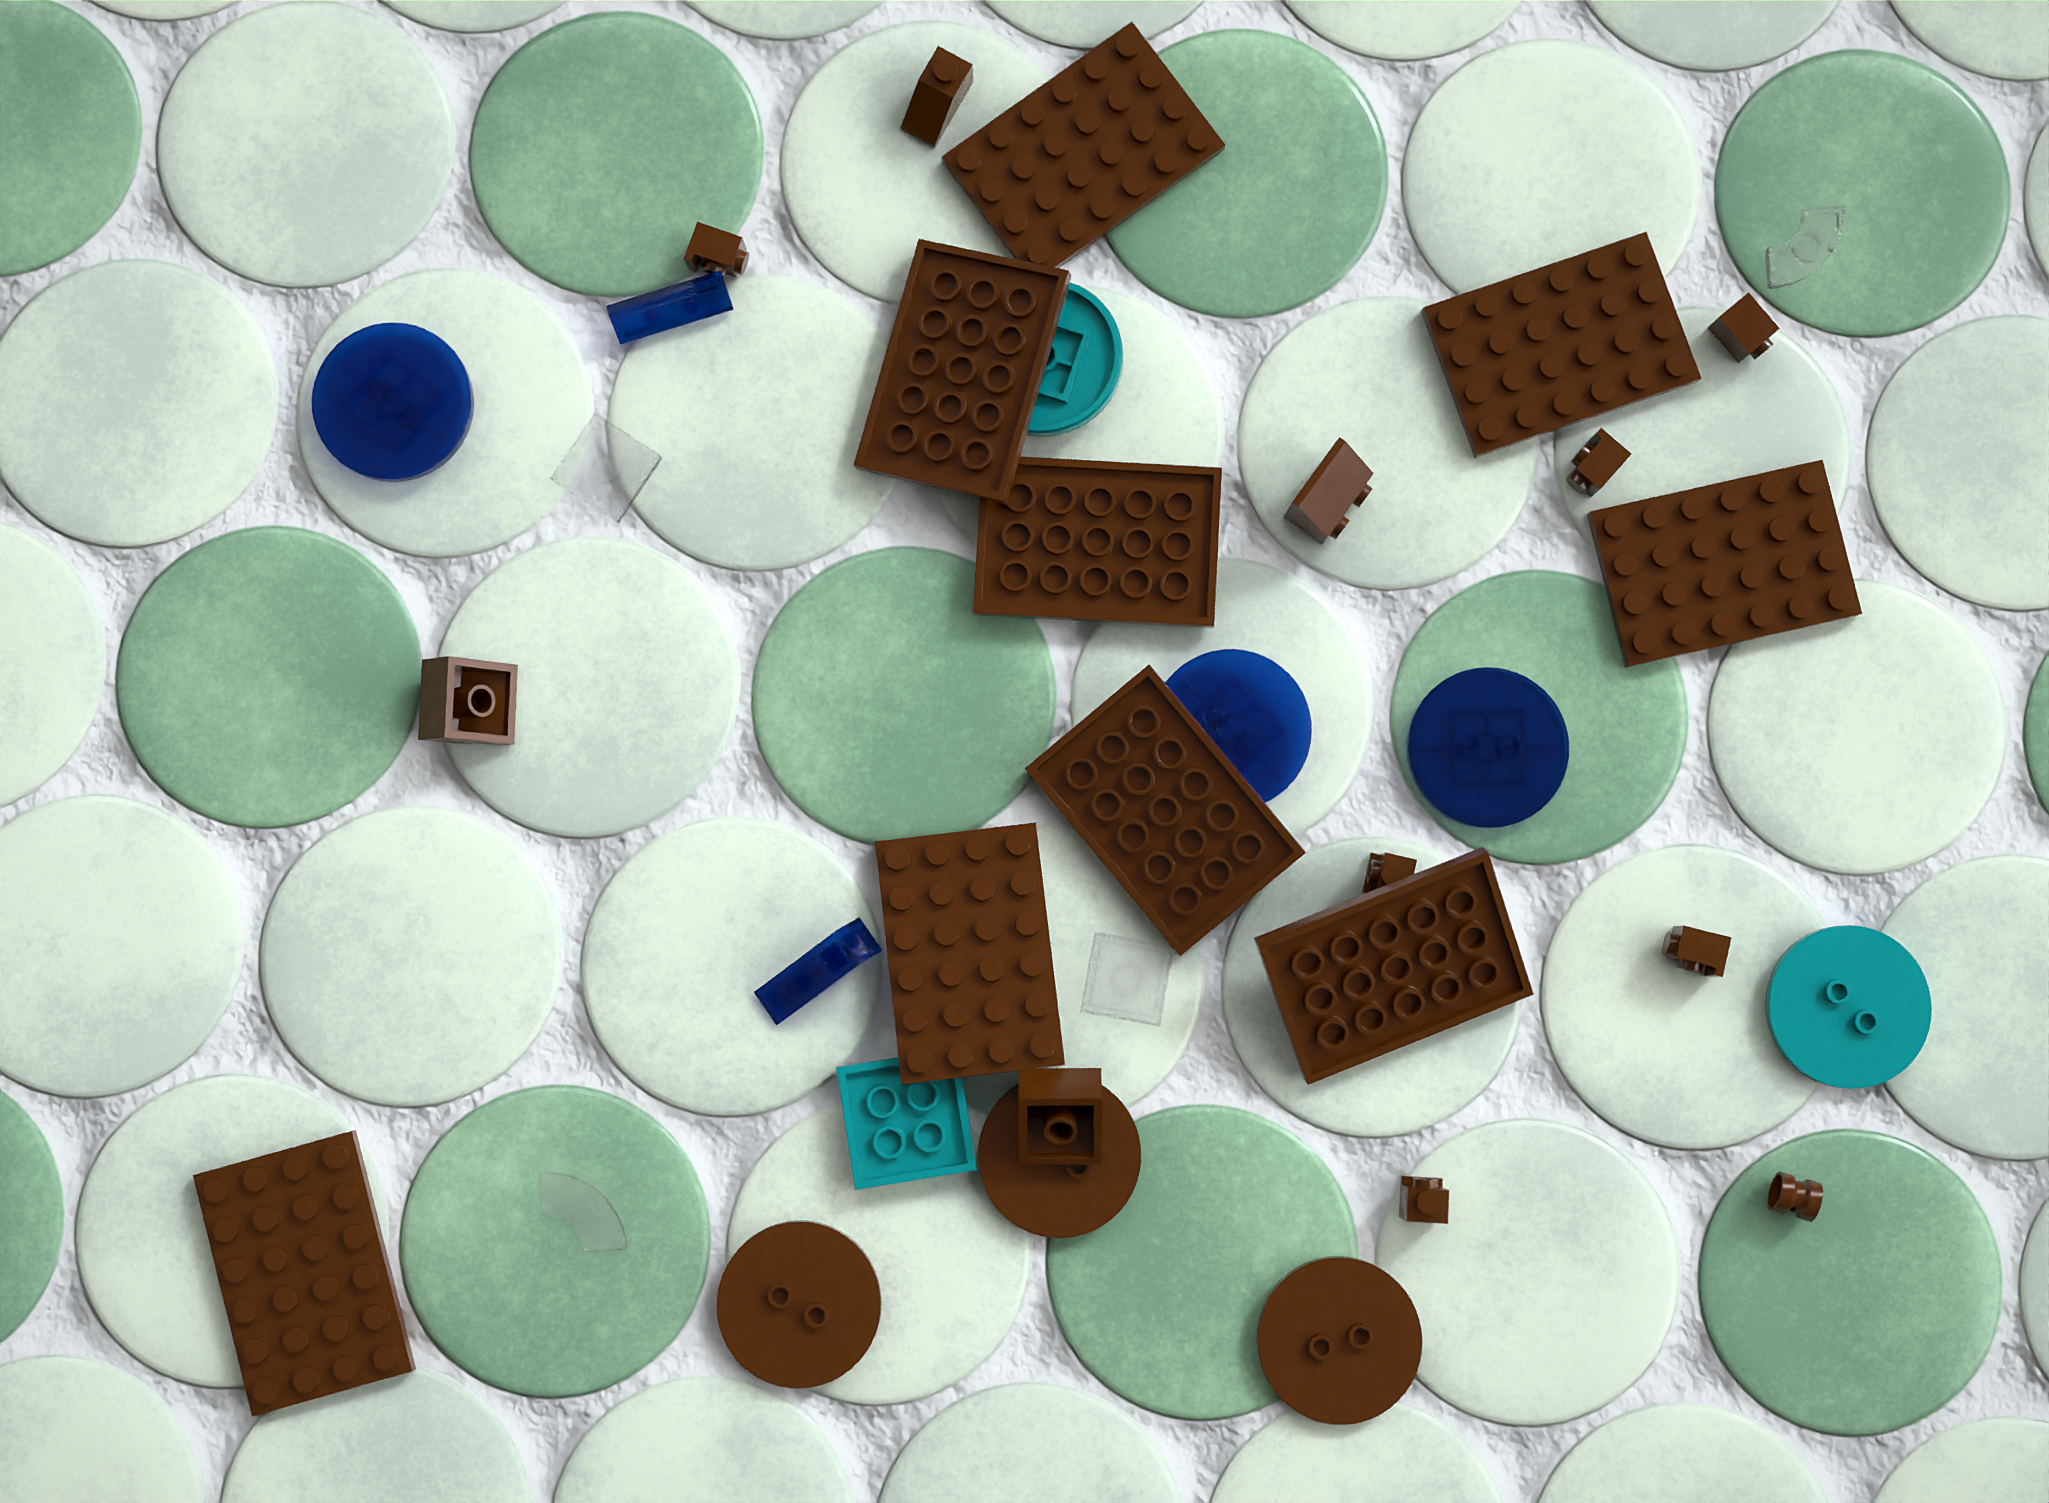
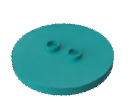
M1071 282L1069 283L1027 432L1028 436H1056L1084 426L1094 419L1110 402L1122 375L1124 353L1120 332L1115 319L1107 307L1094 294Z
M1845 925L1826 927L1811 932L1797 940L1783 953L1768 981L1765 1013L1767 1025L1775 1045L1783 1057L1796 1070L1824 1085L1858 1089L1884 1083L1900 1074L1913 1062L1921 1051L1929 1032L1932 1004L1930 990L1923 971L1908 950L1882 932L1862 926Z

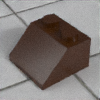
M1339 437L1292 501L1284 518L1320 544H1323L1329 535L1336 540L1350 521L1343 515L1352 503L1359 508L1373 489L1367 482L1374 473L1350 445Z
M452 656L422 659L418 740L456 744L514 745L518 665Z
M1033 1068L1019 1070V1165L1102 1164L1101 1068Z

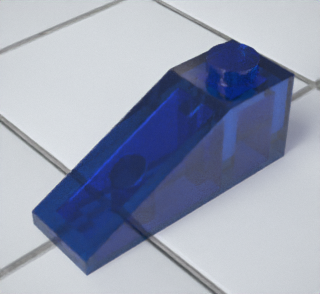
M858 917L837 929L754 991V994L774 1023L778 1025L880 953L882 949L861 918Z

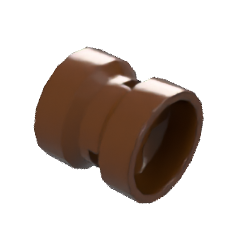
M1778 1171L1769 1188L1768 1209L1781 1214H1785L1790 1210V1212L1795 1214L1796 1218L1812 1222L1817 1217L1821 1208L1823 1186L1821 1183L1809 1179L1803 1182L1796 1181L1794 1175Z

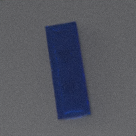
M721 270L606 305L620 345L734 310Z

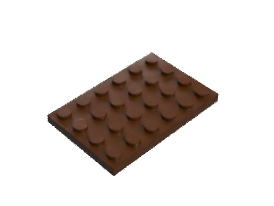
M1131 21L941 156L945 167L1014 259L1060 268L1225 149V143Z
M1647 232L1425 306L1421 310L1474 458L1697 383L1702 379Z
M918 239L853 466L858 470L1007 505L1072 275L1069 270Z
M1020 456L1007 505L984 499L979 501L973 615L1213 628L1215 621L1222 468Z
M1823 459L1598 509L1587 514L1625 668L1862 614Z
M1150 664L1025 768L1179 956L1306 853L1303 847Z
M1036 822L875 841L901 1084L909 1085L1017 1072L1024 1069L1065 1066Z
M1484 847L1254 938L1301 1073L1307 1085L1534 995L1489 853Z
M356 1130L193 1175L252 1417L409 1373L416 1369Z

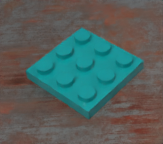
M898 1057L836 1067L855 1190L977 1170L963 1078L902 1085Z

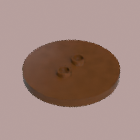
M1017 1084L997 1101L985 1120L978 1145L979 1172L990 1200L1002 1215L1013 1224L1039 1236L1050 1238L1076 1237L1105 1225L1128 1202L1137 1184L1141 1167L1139 1134L1134 1120L1124 1104L1114 1093L1102 1085V1164L1019 1165V1084Z
M808 1220L778 1223L761 1230L749 1238L736 1251L727 1264L721 1277L717 1294L719 1328L734 1358L757 1378L786 1388L802 1389L824 1385L851 1370L872 1344L879 1326L882 1310L879 1279L872 1262L864 1250L842 1231L830 1225Z
M1327 1256L1308 1261L1296 1267L1274 1286L1259 1316L1257 1351L1268 1382L1289 1407L1301 1415L1318 1422L1348 1425L1364 1422L1381 1415L1396 1404L1406 1393L1416 1376L1420 1364L1422 1330L1412 1300L1403 1287L1387 1272L1370 1262L1358 1258Z

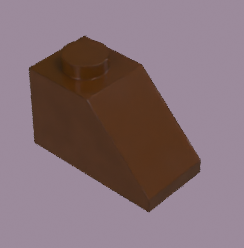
M938 46L918 79L903 119L901 130L936 148L974 82L973 64Z

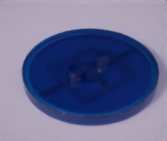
M406 323L375 324L362 328L344 338L324 359L318 370L312 390L314 424L320 439L328 451L353 472L366 478L383 482L414 480L432 473L444 465L463 444L470 429L474 413L473 386L469 373L460 357L443 339L434 333Z
M1222 649L1211 651L1189 660L1165 682L1265 803L1281 794L1295 780L1309 753L1312 721L1302 690L1284 668L1273 660L1254 652Z
M1493 667L1474 668L1448 677L1436 685L1420 702L1408 728L1406 742L1407 761L1411 776L1425 800L1439 813L1457 823L1470 827L1500 828L1513 825L1533 816L1553 798L1567 770L1569 736L1558 706L1547 692L1534 681L1507 669Z

